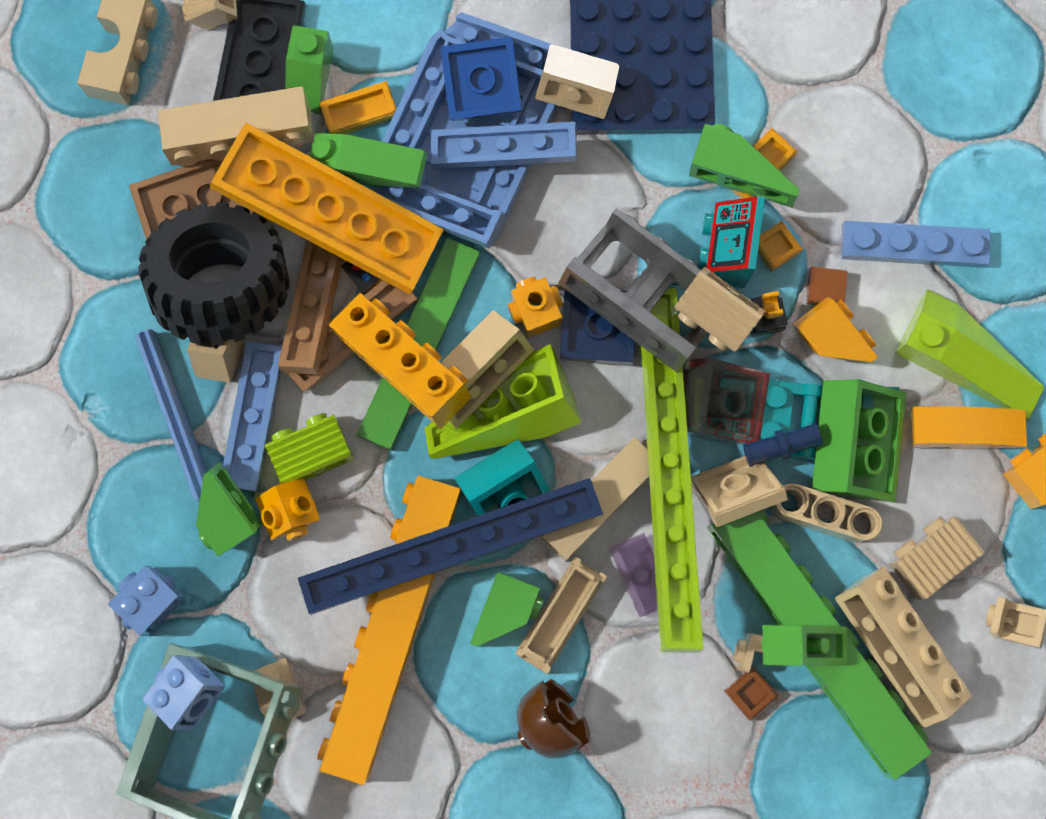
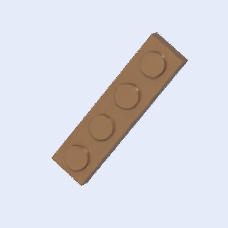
M308 240L304 250L278 367L283 373L318 374L343 262L342 258Z
M381 281L364 295L370 302L374 298L378 299L391 312L388 318L393 322L418 302L417 297L412 292L408 294L385 281ZM328 325L318 374H288L301 390L307 394L351 358L355 352L340 340Z

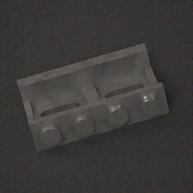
M617 207L612 212L605 226L578 258L574 257L566 266L558 283L676 373L708 333L698 325L696 329L692 328L686 337H682L650 313V310L669 286L677 285L686 291L701 270L698 269L693 261L682 257L670 248L662 238L651 234L639 225L634 217L623 213ZM614 241L623 244L647 264V268L625 293L591 269V266Z

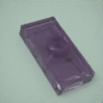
M643 533L610 547L611 555L639 618L657 611L655 558L645 534Z

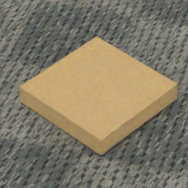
M745 456L691 476L692 490L716 527L788 500L785 488L767 464L763 462L749 467Z

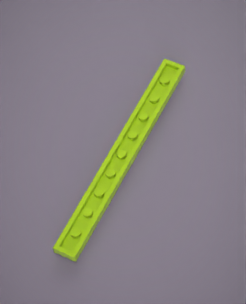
M668 288L650 310V313L680 335L679 313L674 308L678 302L677 289ZM641 346L660 652L699 653L704 650L683 367L676 373Z

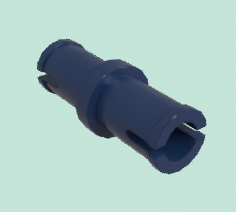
M811 423V425L785 433L782 430L774 432V436L742 445L749 467H753V465L780 457L782 460L791 458L790 454L816 446L820 447L823 443L817 424Z

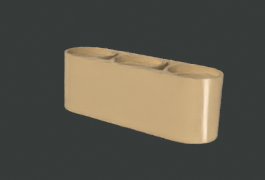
M790 483L783 485L786 493H790L796 498L797 508L794 512L785 510L781 503L770 507L772 514L780 520L855 543L875 538L882 529L881 516L875 509L798 484ZM819 504H825L831 508L833 518L830 523H824L818 518L817 507ZM856 515H861L868 521L869 527L865 535L858 533L854 529L853 520Z

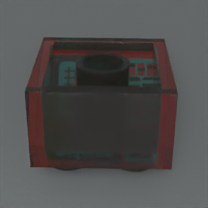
M713 358L687 359L683 364V380L688 436L735 444H748L760 440L770 373Z

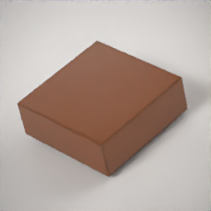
M811 266L808 275L806 304L816 306L826 297L834 299L835 302L841 299L845 303L848 271Z
M751 666L749 673L744 672L724 690L725 694L749 721L779 696L754 666Z

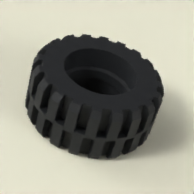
M206 203L196 205V209L187 211L185 208L176 212L175 218L171 220L166 218L159 224L157 232L152 231L145 241L146 246H143L140 252L139 276L152 314L163 329L170 330L171 335L182 340L189 337L191 343L204 345L205 341L211 342L212 345H224V341L232 339L238 342L244 340L245 335L253 332L255 335L265 328L264 323L266 321L271 323L279 314L278 308H282L285 305L288 297L287 291L290 288V279L282 241L275 227L258 213L253 212L250 214V210L246 207L236 205L233 208L229 207L227 203H216V206L208 207ZM229 264L242 267L234 275L221 281L212 283L189 281L196 273L211 266Z

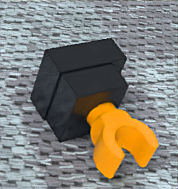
M779 291L764 293L760 297L750 298L752 302L765 310L763 316L751 331L752 337L783 332L786 329L788 322L782 298H779Z

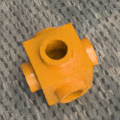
M536 277L524 279L515 285L516 289L511 290L512 302L508 303L507 306L514 324L521 322L527 339L562 325V315L559 307L563 306V302L556 285L550 287L546 277L539 280Z
M304 478L275 485L255 498L262 522L271 540L286 536L288 541L299 539L309 534V526L321 520Z

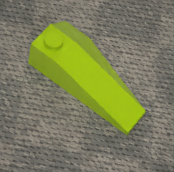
M929 289L925 291L895 354L1001 408L1025 410L1026 420H1029L1043 392L1044 386L961 305Z
M549 344L533 351L457 429L449 422L441 430L433 422L424 429L428 454L431 459H437L508 445L516 439L520 442L546 438L580 424L581 419L573 391L554 348Z

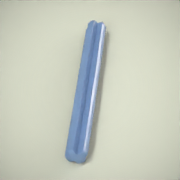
M153 329L145 330L136 335V341L195 501L200 502L203 477L207 470L157 333Z

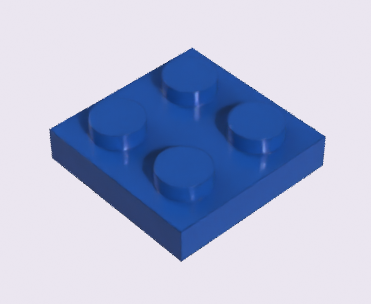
M513 37L440 47L450 121L522 112Z

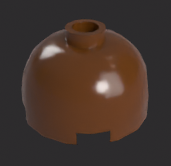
M549 679L545 683L544 681L539 682L522 697L517 707V725L519 728L517 735L526 749H533L534 752L546 758L558 759L574 754L590 741V730L585 716L578 720L575 712L569 704L574 701L573 697L562 685L553 679Z

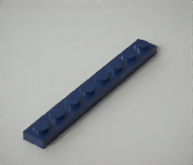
M591 478L315 571L297 579L308 614L313 615L602 516L603 512Z

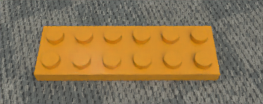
M247 122L242 127L210 184L212 190L408 294H411L444 230Z

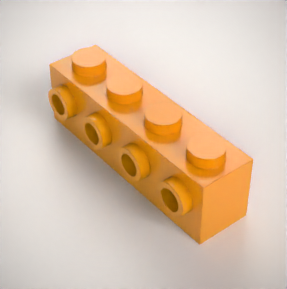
M359 293L329 326L340 340L441 430L472 398L465 386L468 379L453 365L449 369L445 368L439 362L442 359L441 355L427 342L420 346L414 340L416 334L402 320L395 324L388 318L391 312L378 299L374 298L370 302Z

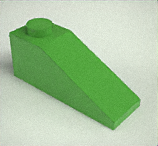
M714 124L713 126L704 125L691 163L689 176L755 197H765V200L793 208L800 191L799 188L740 134L734 133L731 128L721 124Z
M315 133L309 157L361 185L420 188L428 153L421 149L347 134Z

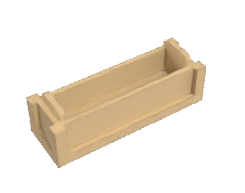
M575 556L515 654L548 674L607 576L602 572L598 573Z

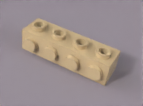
M303 86L158 110L162 150L172 166H192L198 161L210 159L224 160L245 122L293 148H300L306 143H312L314 139L310 105Z
M885 566L860 578L835 597V600L922 729L950 718L972 697L964 682L958 676Z

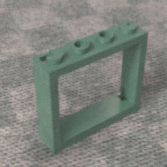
M169 643L160 669L167 665L173 655L197 657L209 669L274 692L230 818L261 819L260 811L265 797L272 789L274 783L273 773L277 761L287 745L286 735L291 720L299 710V697L302 688L201 651ZM147 705L115 794L174 819H227L154 789L174 730H171Z

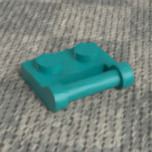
M765 378L755 441L774 436V432L782 430L783 433L790 430L794 396L804 398L801 427L816 423L818 402L822 397L823 386ZM813 447L790 455L791 458L815 460L816 448Z

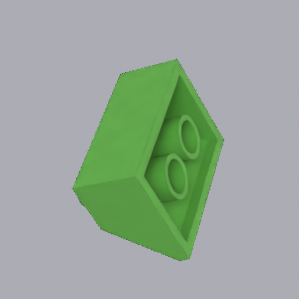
M860 379L823 381L818 427L823 444L820 447L816 446L812 489L839 497L896 503L906 402L905 392ZM862 395L872 396L874 408H862Z

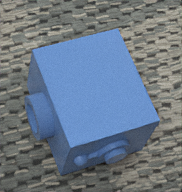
M145 565L137 574L132 572L118 585L120 592L108 605L123 620L122 624L127 629H133L139 636H150L186 597L176 588V582L169 575H163L157 567Z
M173 655L167 665L157 672L155 682L142 700L171 730H195L226 686L197 657Z

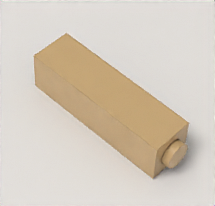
M634 437L591 480L603 512L602 516L540 537L565 562L649 478L647 441L644 439L640 443Z

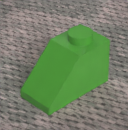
M293 25L286 57L285 89L303 86L309 101L310 113L321 114L320 102L324 101L334 50L329 31Z
M221 462L215 464L204 474L196 527L199 530V537L202 543L208 549H213L219 557L253 535L263 523Z
M497 572L470 644L479 647L527 625L529 618L537 620L544 598L538 596L540 588Z
M763 625V638L761 642L763 665L848 666L847 627Z

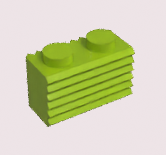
M321 413L306 420L307 427L293 432L292 428H287L271 436L273 441L265 444V448L281 484L303 478L307 481L355 459L335 415L327 417L326 413Z

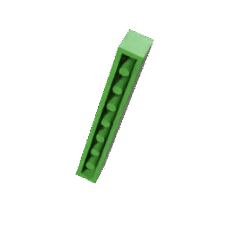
M764 510L716 527L714 523L706 527L776 625L840 626L833 617L837 613L834 606L824 595L819 597L812 588L811 584L814 580L802 564L796 566L788 555L791 552V548L786 540L779 533L774 535L767 526L766 522L769 519ZM847 627L848 666L806 667L884 776L896 780L932 754L926 745L929 738L915 721L910 723L902 712L906 709L903 701L893 690H886L879 680L882 677L881 671L870 658L865 660L856 648L859 646V642Z

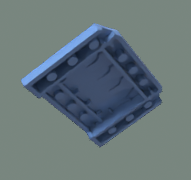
M461 12L455 17V23L444 32L439 30L430 38L381 141L425 150L428 153L420 188L374 186V192L444 229V232L489 249L499 238L532 164L433 169L431 166V130L551 123L558 106L537 100L535 96L549 46L553 44ZM513 37L522 112L450 121L440 47Z

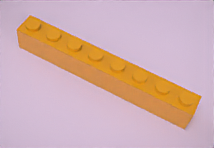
M417 475L415 484L409 482L406 487L402 503L406 504L407 508L403 519H396L390 539L395 540V544L452 525L462 494L461 489ZM436 573L370 595L366 611L372 614L368 626H361L357 634L354 648L359 649L355 664L349 663L345 670L342 685L347 686L343 701L336 700L332 709L329 722L335 723L331 737H324L319 748L317 760L322 761L319 771L361 785H365L368 782Z

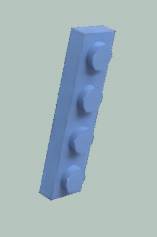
M575 121L431 130V166L433 169L577 162V126Z
M844 221L842 224L841 259L986 268L990 263V229Z
M252 341L246 342L223 467L240 490L259 493L266 455L265 444H268L281 375L278 363L282 346Z

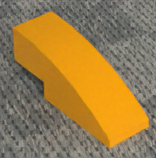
M917 406L913 407L911 411L912 448L988 449L1027 447L1025 410L990 407Z

